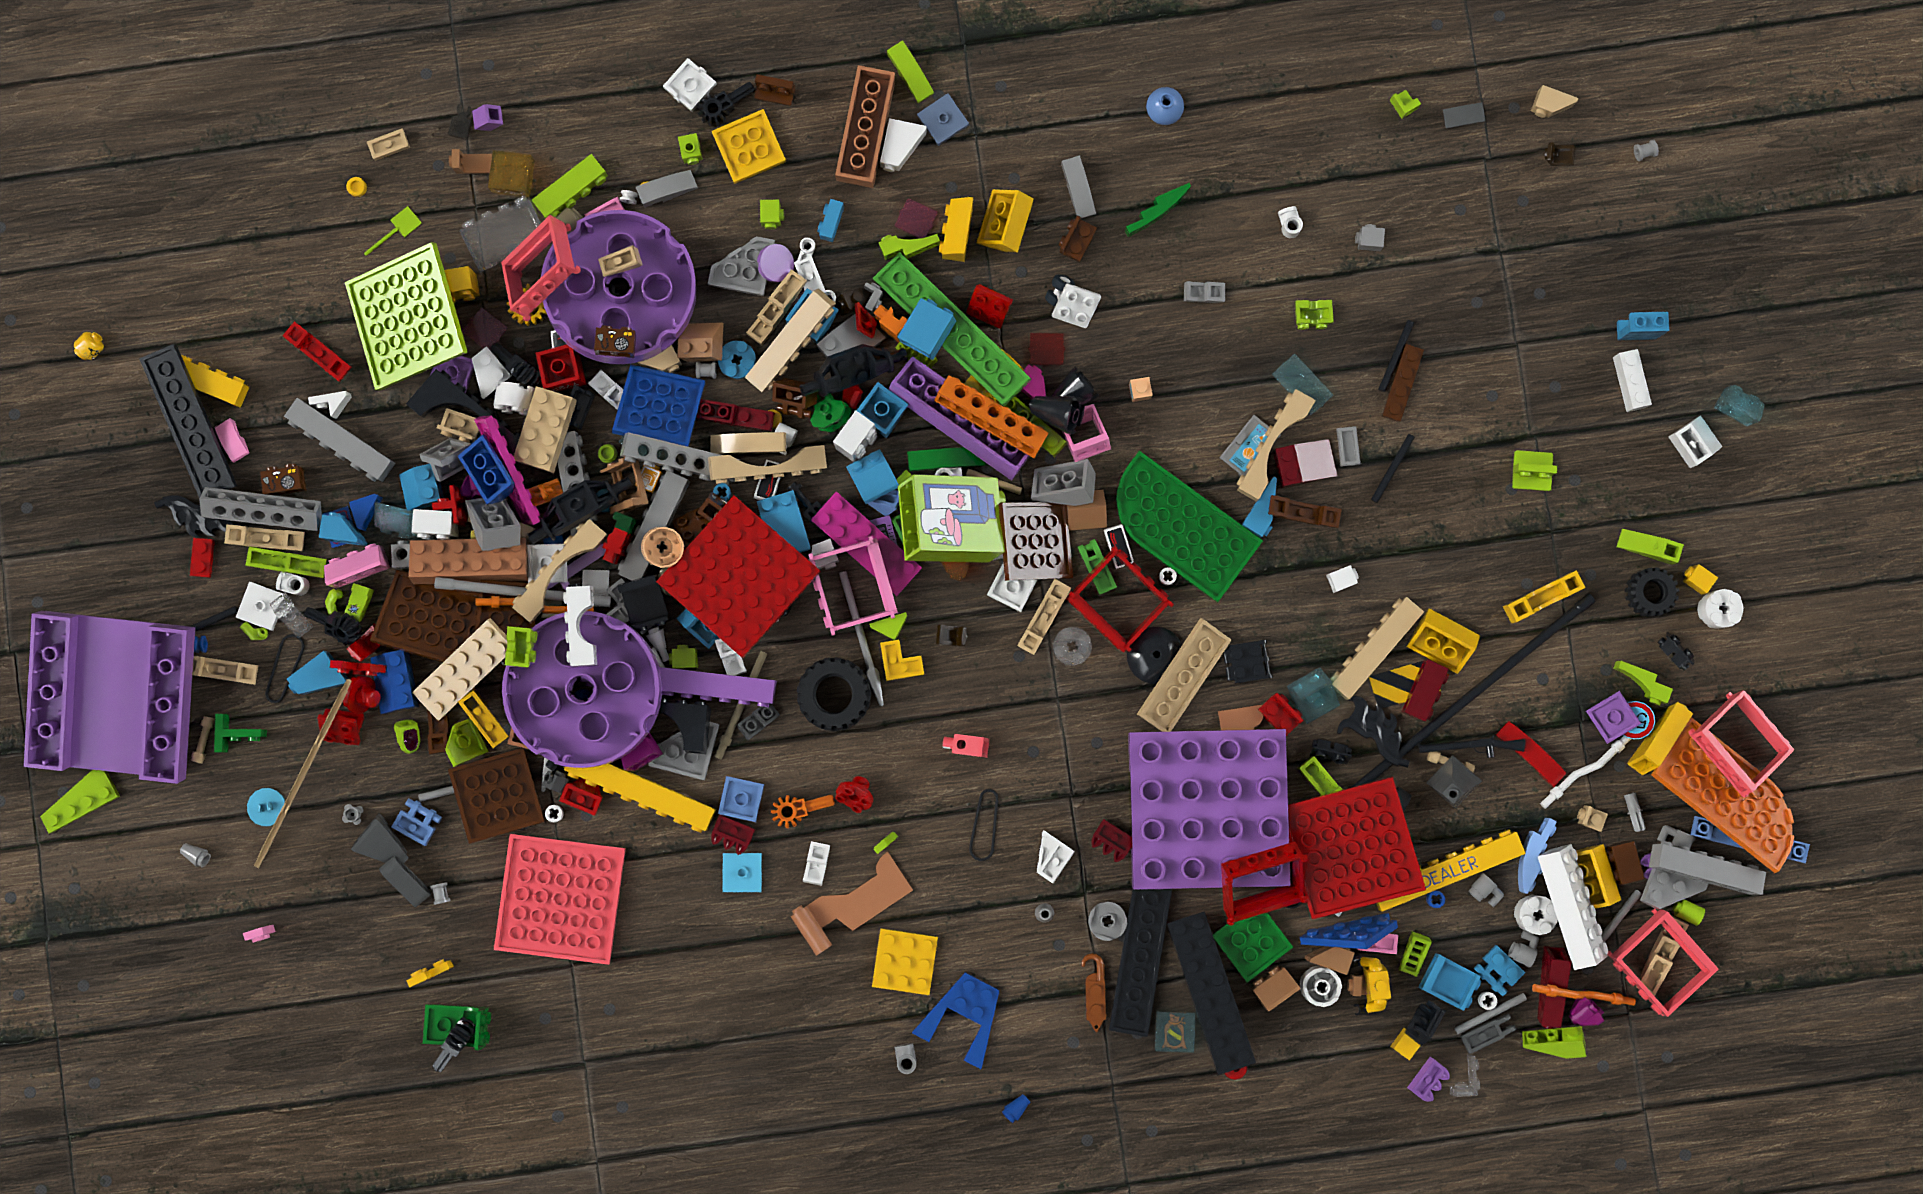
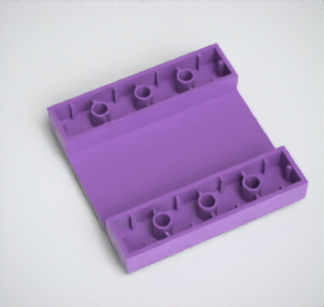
M51 611L32 613L24 767L57 771L74 767L138 774L140 780L176 784L185 780L195 627Z
M1286 729L1128 733L1129 771L1131 775V863L1133 889L1222 888L1221 863L1289 843ZM1290 862L1234 878L1232 887L1290 886Z

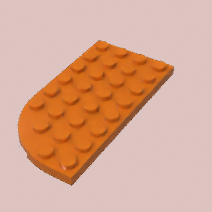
M1691 717L1660 767L1654 769L1651 775L1774 873L1779 872L1788 858L1794 842V835H1792L1793 815L1791 809L1787 808L1782 798L1784 796L1783 793L1767 777L1752 793H1749L1747 797H1742L1690 736L1689 731L1692 728L1696 731L1701 726L1700 723ZM1714 735L1751 780L1760 773L1757 768Z

